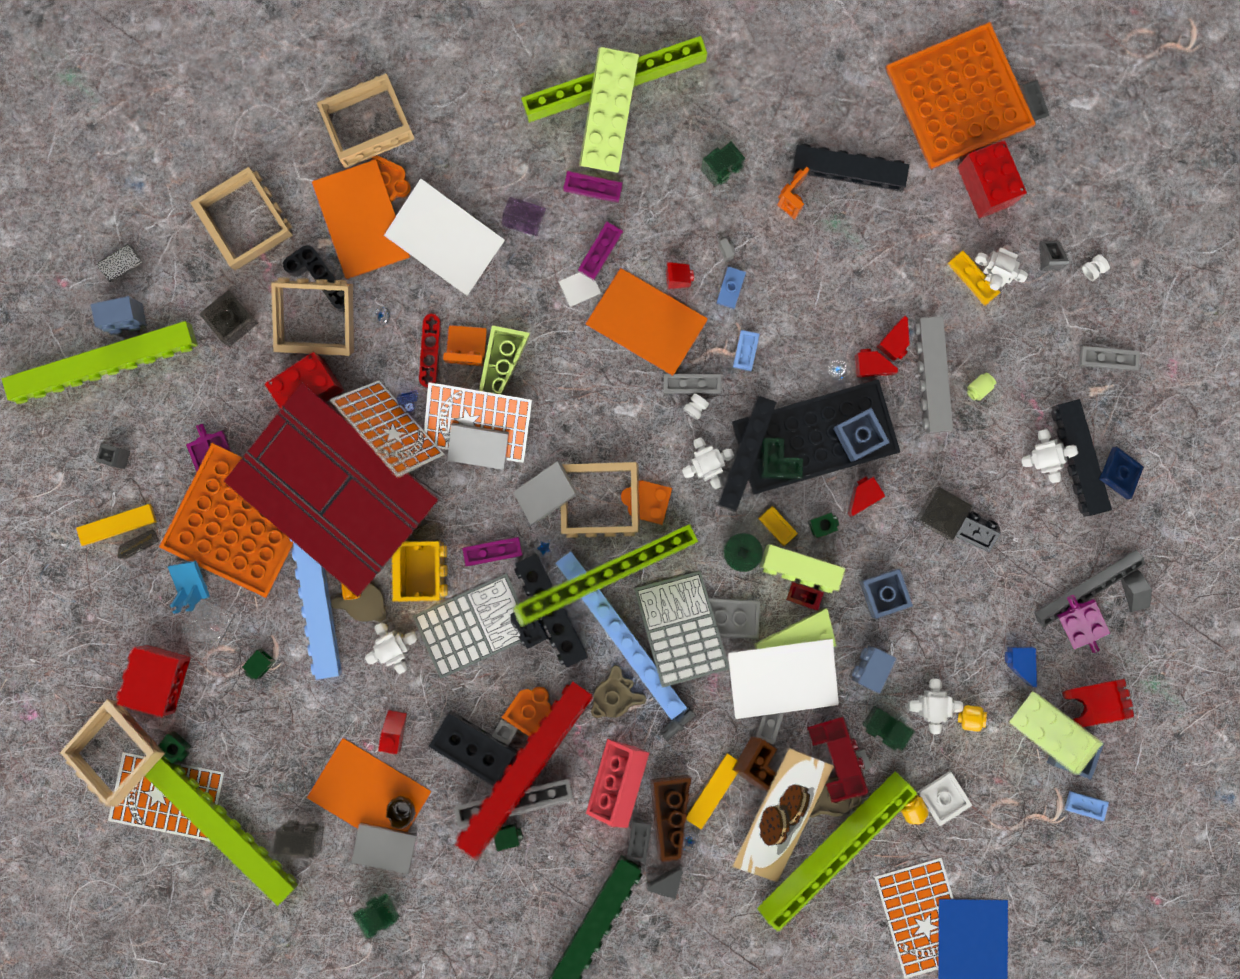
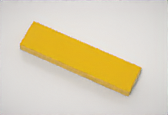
M147 504L77 527L76 530L81 546H86L156 523L157 521L152 505Z
M726 753L687 813L686 820L702 830L736 777L737 773L732 770L737 762L736 758Z

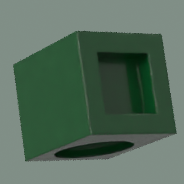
M832 512L808 520L814 539L838 531L837 526H839L836 515H832ZM823 519L829 523L827 530H822L820 527V522Z
M258 649L242 668L245 670L244 674L248 678L258 680L264 676L276 660L265 650Z
M175 731L168 733L158 744L165 753L163 756L172 764L177 761L182 762L189 755L188 750L191 748V745ZM173 744H176L178 746L177 753L173 752L172 750Z
M514 823L500 828L494 837L497 852L520 846L521 839H523L521 827L517 828V824Z

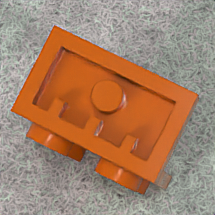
M808 167L803 171L800 169L794 175L790 183L791 185L787 183L778 197L780 199L778 206L794 220L800 214L804 203L802 198L797 194H793V192L805 180L810 170Z
M450 325L448 329L447 352H444L443 355L444 362L447 364L484 366L487 329Z

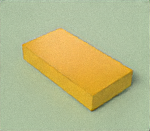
M773 505L758 518L783 547L798 535Z

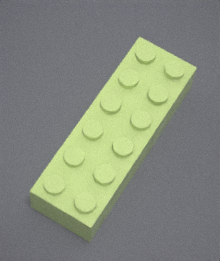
M603 47L598 48L579 162L580 166L619 173L639 54Z

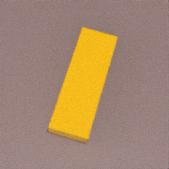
M964 250L947 263L984 306L1001 293L999 290L990 288V282L984 280L986 275Z

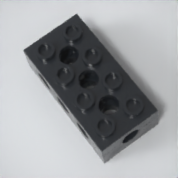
M452 710L447 714L428 746L492 786L500 780L517 751ZM452 735H459L461 738V742H454L452 739ZM470 744H474L477 747L478 751L476 753L469 750L468 746ZM485 755H492L494 757V762H487L485 759Z

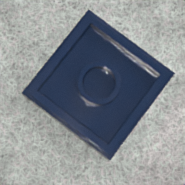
M1117 446L1112 447L1099 480L1125 499H1132L1144 466Z

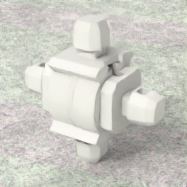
M1009 245L1000 247L997 252L993 251L990 256L982 252L976 255L975 262L981 266L984 265L983 273L986 274L984 280L990 282V288L993 290H998L1005 283L1010 284L1013 278L1015 281L1024 282L1028 276L1024 270L1018 269L1020 262L1016 261L1018 255L1013 253L1012 247Z
M1048 429L1040 430L1038 438L1041 440V443L1035 445V449L1032 450V456L1028 455L1021 459L1024 467H1031L1035 464L1036 469H1041L1042 473H1050L1048 476L1052 483L1060 482L1061 472H1058V470L1064 467V463L1067 462V456L1070 458L1078 454L1077 446L1070 445L1064 448L1063 443L1058 444L1057 439L1050 440L1051 435Z
M700 437L694 440L695 450L698 451L693 454L694 459H691L692 466L688 465L683 468L682 473L685 478L693 477L696 473L698 479L702 477L704 481L711 479L710 484L716 490L723 486L722 479L718 476L723 473L722 468H725L724 461L728 462L733 459L734 454L732 449L723 450L720 454L718 448L713 450L712 445L705 448L706 443Z
M384 622L377 624L375 630L380 637L375 640L374 651L365 656L367 663L373 664L378 662L379 659L381 664L386 662L387 666L395 664L394 668L399 674L407 671L406 662L402 659L408 655V644L411 645L417 640L416 634L409 632L403 636L401 632L397 634L396 630L388 633V627Z
M932 678L929 681L931 691H924V695H918V700L909 701L908 710L918 712V715L923 716L925 721L931 722L929 724L930 733L940 734L942 730L940 722H947V717H953V712L963 711V703L947 696V692L940 691L942 688L941 680Z

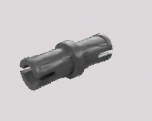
M687 706V709L676 718H673L659 733L663 735L662 737L666 741H669L679 730L682 731L684 725L696 714Z

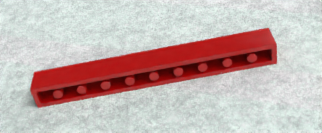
M575 682L564 687L561 693L563 694L559 701L555 700L552 704L550 714L541 719L537 732H533L529 736L527 746L524 749L521 748L516 754L515 758L517 760L513 765L510 764L504 771L505 776L501 782L497 781L492 788L493 793L489 798L486 797L483 800L478 814H474L470 818L466 831H461L457 836L456 841L458 842L455 846L472 859L478 861L593 699L592 694Z

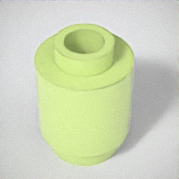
M989 373L981 374L967 386V394L973 400L977 399L980 401L994 389L996 380Z

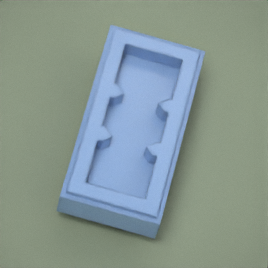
M745 330L740 331L733 368L752 371L759 333Z
M1069 791L1064 809L1104 821L1109 802Z

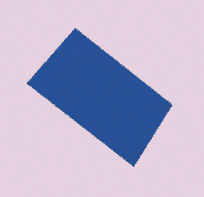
M939 899L938 979H1008V900Z

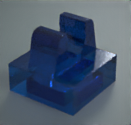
M417 390L397 396L398 405L404 404L407 413L415 411L414 402L418 401L419 398Z

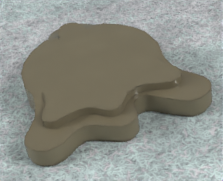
M369 583L358 599L344 600L343 597H339L331 601L333 608L346 610L351 617L358 621L367 622L375 620L380 622L387 617L383 594L371 583Z
M619 665L612 666L609 677L601 682L594 692L591 714L595 718H617L626 713L630 707L643 705L646 702L644 694L631 692L630 689L633 687L634 682L623 677L622 669Z
M828 777L826 783L839 780V778ZM825 784L811 812L810 818L820 814L835 817L843 816L849 810L859 807L862 804V798L858 796L831 803V798Z

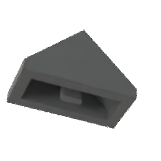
M1040 241L1041 271L1061 270L1069 264L1060 241Z
M101 443L96 462L125 469L130 451Z
M1136 570L1122 578L1121 582L1130 612L1149 608L1152 588L1141 572Z
M681 865L648 882V891L676 899L683 874Z

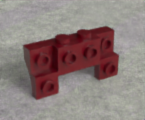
M844 716L807 727L813 746L827 742L839 780L826 783L831 803L868 794L869 790L862 770L865 768L862 757L858 758L856 750L859 747L856 738H852L849 733Z

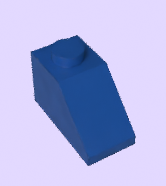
M1007 647L1005 662L1008 663V667L1028 686L1037 687L1036 648Z

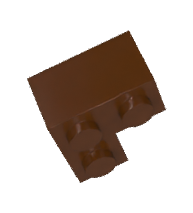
M751 736L732 770L759 790L768 792L777 774L768 767V764L777 749L764 739Z

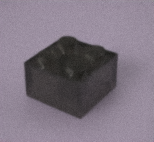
M227 290L199 313L221 342L229 347L259 323L237 295L230 290Z
M935 487L915 521L947 540H954L973 506L941 487Z
M288 820V822H285L276 830L273 854L313 858L321 851L324 827L319 826L315 822H308L306 825L299 824L297 820Z

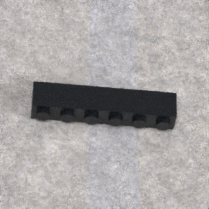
M800 144L796 146L791 173H797L800 169L803 171L808 167L810 169L807 174L808 176L902 192L906 187L910 164H905L902 160L888 161L884 157L870 158L862 153L853 155L845 150H838L836 152L830 151L827 147L813 148L809 144Z
M759 395L756 398L717 506L733 512L737 511L775 409L776 401Z
M1077 399L1053 406L1051 415L1058 427V438L1062 441L1064 448L1076 445L1078 449L1076 456L1070 458L1067 456L1069 465L1067 466V471L1073 479L1074 484L1072 487L1075 495L1078 496V509L1080 513L1083 514V517L1111 511L1112 507L1105 483L1099 480L1102 473L1081 400Z

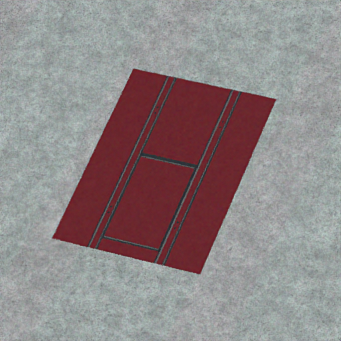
M303 383L300 384L223 481L357 597L360 596L438 502L435 496L408 473L397 477L358 431Z

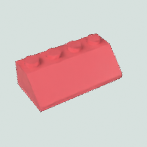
M607 739L586 814L611 827L628 828L649 752L635 746Z

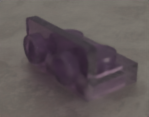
M510 197L503 211L502 226L524 232L528 235L538 236L546 208Z

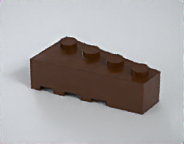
M689 775L650 779L657 854L661 862L681 859L684 827L687 818V804L689 803L690 795L689 789L692 777Z

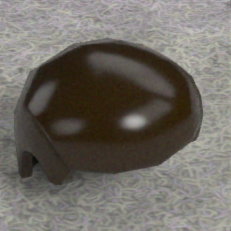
M404 796L396 797L387 805L386 818L390 820L393 828H405L415 817L414 804L409 798Z

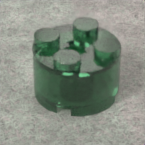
M739 533L728 538L724 544L722 555L724 562L731 569L747 572L756 568L762 561L763 549L756 537L747 533ZM741 547L747 550L744 558L738 555Z
M387 893L382 894L378 898L373 897L365 903L367 905L365 908H359L352 913L366 939L378 935L377 932L382 929H388L400 917Z

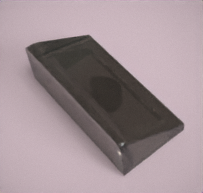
M127 244L96 263V265L111 283L143 262L135 249Z
M152 529L119 546L118 559H127L157 544L159 539L155 531Z

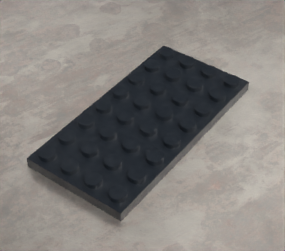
M879 379L774 409L748 479L752 494H759L900 453L901 451ZM872 408L890 443L851 462L833 428ZM749 417L732 421L738 446Z

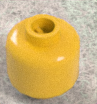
M965 705L963 711L958 713V722L962 723L964 730L980 732L982 728H986L987 712H984V709L980 706Z
M915 796L901 810V813L909 824L920 825L925 822L929 810L924 800L920 796Z

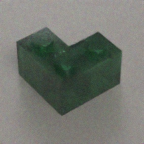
M730 141L722 149L717 147L703 158L701 171L714 187L718 184L723 185L729 180V175L733 172L737 174L744 168L743 164L746 158Z
M764 438L762 441L761 478L802 479L803 458H784V438Z
M876 706L872 708L862 724L867 728L866 733L874 738L877 735L883 738L882 743L894 751L897 748L903 751L915 732Z

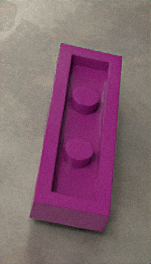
M567 171L563 191L619 203L623 183Z
M606 222L578 268V272L594 281L623 234V231Z
M519 537L462 548L466 567L523 556Z

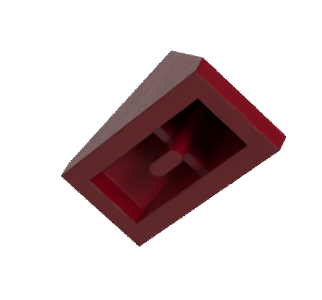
M792 582L786 600L818 611L824 592Z

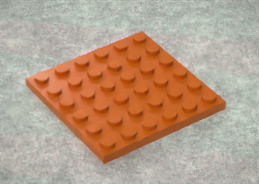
M990 22L890 63L885 67L930 170L1036 125Z
M211 443L159 548L189 562L197 561L199 567L267 598L294 545L293 541L291 542L290 538L223 482L242 457Z

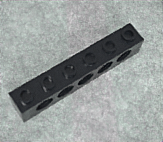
M537 553L515 563L517 568L514 571L518 579H523L525 585L522 587L527 596L535 597L536 591L539 588H543L546 591L554 588ZM530 571H535L538 574L537 581L530 582L528 580V573ZM564 607L555 610L554 616H542L540 621L545 631L548 630L551 635L548 639L551 646L557 648L559 652L557 657L561 665L565 664L566 668L588 658ZM556 623H561L564 626V631L560 634L555 633L553 630V626ZM568 640L572 643L573 647L570 651H565L562 648L563 641Z

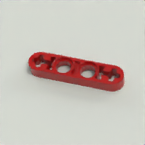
M435 314L426 315L422 326L419 382L425 388H428V384L423 380V378H427V371H423L424 368L434 369V372L430 371V377L433 378V381H429L430 383H437L441 321ZM431 318H434V321L437 322V324L433 325V331H437V334L426 333V331H430L431 327L427 322L431 321ZM428 337L436 339L434 346L429 347L426 345ZM429 355L435 359L434 363L430 366L424 363L425 357Z

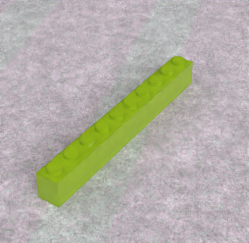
M698 36L638 57L633 87L706 62L707 50L702 37ZM594 73L521 97L528 122L530 123L590 102Z
M183 321L1 378L7 400L16 402V404L28 402L29 398H42L48 392H61L65 390L64 387L80 386L84 381H96L106 374L115 375L120 373L119 370L125 368L127 370L135 369L141 363H154L160 357H173L176 352H189L193 350L192 347H196L198 344L192 324Z
M689 524L516 605L513 611L520 625L523 626L697 543L698 540Z
M162 756L145 777L278 907L298 886L295 877L290 873L287 874L282 869L283 867L280 862L271 859L268 856V851L263 846L259 847L254 842V837L248 832L245 833L240 828V823L235 819H231L222 806H217L213 802V797L209 793L203 792L199 788V783L193 778L190 779L185 774L186 771L183 767L172 764L166 757Z
M896 771L757 908L768 924L779 932L918 794Z

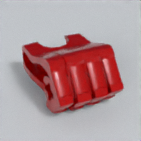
M1125 679L1069 689L1062 692L1065 699H1076L1083 704L1084 710L1081 715L1072 719L1081 727L1135 717L1133 709L1129 710V707H1133V702L1131 699H1126V697H1130V691L1123 688L1126 687Z

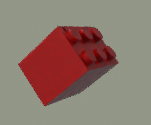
M1005 140L968 154L957 167L979 219L1015 205L1027 194Z
M312 352L264 384L280 409L301 383L324 402L329 401L344 391L326 361L315 352Z
M150 645L133 647L128 655V667L122 675V680H124L122 687L117 692V705L159 717L175 713L191 657Z

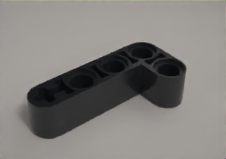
M305 245L283 261L284 270L293 277H299L309 271L315 281L317 279H327L328 283H335V280H337L312 246ZM309 252H313V257L309 260H306V254ZM297 263V268L290 271L291 264ZM323 267L324 272L321 275H316L317 269ZM322 290L338 311L345 312L344 291ZM339 295L343 299L344 304L340 305V301L335 296Z

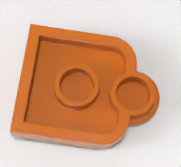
M378 155L372 157L371 161L375 159L377 161L390 201H395L397 197L404 198L408 196L411 186L406 180L405 170L401 166Z
M643 480L639 481L640 520L663 525L672 488ZM628 487L622 491L621 500L628 506V513L632 516L631 487Z
M540 686L535 687L532 691L529 689L521 690L501 718L527 736H530L533 732L536 733L540 727L541 719L544 716L547 717L552 711L550 710L551 705L547 702L549 700L548 691Z

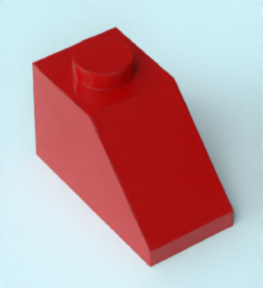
M667 263L666 278L668 289L691 286V281H694V272L690 270L689 264Z
M902 317L876 346L892 361H895L897 358L901 360L908 353L906 350L910 345L908 317Z
M870 348L861 349L855 355L857 378L888 376L898 373V368L878 351H871Z
M865 476L857 481L858 485L853 489L848 510L849 517L858 514L885 497L874 477L868 479Z
M388 710L380 735L379 752L397 755L401 751L407 713Z

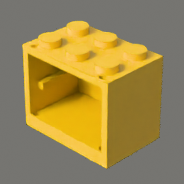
M404 542L392 556V601L444 600L445 596H448V585L445 584V576H448V566L444 565V557H447L448 549L447 546H444V542Z

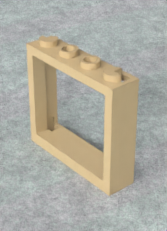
M387 73L317 102L344 168H348L415 139ZM388 90L403 126L343 150L329 114Z
M247 167L190 202L228 265L235 271L293 236L290 231L292 228L287 218L283 219L280 215L282 210L277 202L273 203L270 199L273 195L267 186L263 187L260 183L263 179L257 171L253 172L250 167ZM252 180L282 230L236 258L205 208Z
M280 277L277 281L271 283L274 352L303 354L315 352L316 354L344 356H350L354 353L353 284H347L346 280H335V283H328L327 279H317L316 282H309L307 278H298L297 281H290V278ZM283 288L344 291L345 344L286 342L284 335Z
M637 462L562 464L566 473L631 471L632 526L568 528V502L561 506V534H566V538H578V534H585V537H597V533H604L605 537H616V533H624V537L635 536V533L640 532L639 465Z
M108 699L60 752L67 760L65 763L74 768L77 777L86 782L87 788L95 793L99 798V802L104 803L106 807H118L165 754L123 706L117 705V701ZM111 717L115 719L146 754L145 758L114 792L109 789L79 754Z

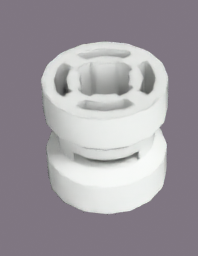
M1099 254L1092 259V262H1087L1082 266L1084 275L1091 281L1096 280L1099 274L1105 273L1110 269L1108 261Z
M694 393L691 397L692 402L686 404L683 410L698 420L702 415V409H706L709 403Z

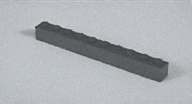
M1136 550L1129 553L1084 583L1079 584L1076 588L1058 597L1052 603L1047 604L1044 608L1039 609L1035 613L1036 620L1043 627H1046L1058 619L1057 615L1071 607L1067 600L1068 596L1075 595L1078 604L1086 602L1145 565L1144 557Z

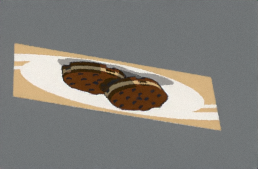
M788 750L734 861L733 867L778 882L834 767L833 765L795 750Z

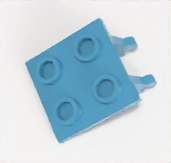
M197 561L168 566L178 592L170 605V608L176 606L172 613H180L182 607L188 604L189 608L185 609V611H193L195 605L201 599L210 597Z

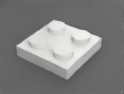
M950 771L917 791L939 826L972 806Z

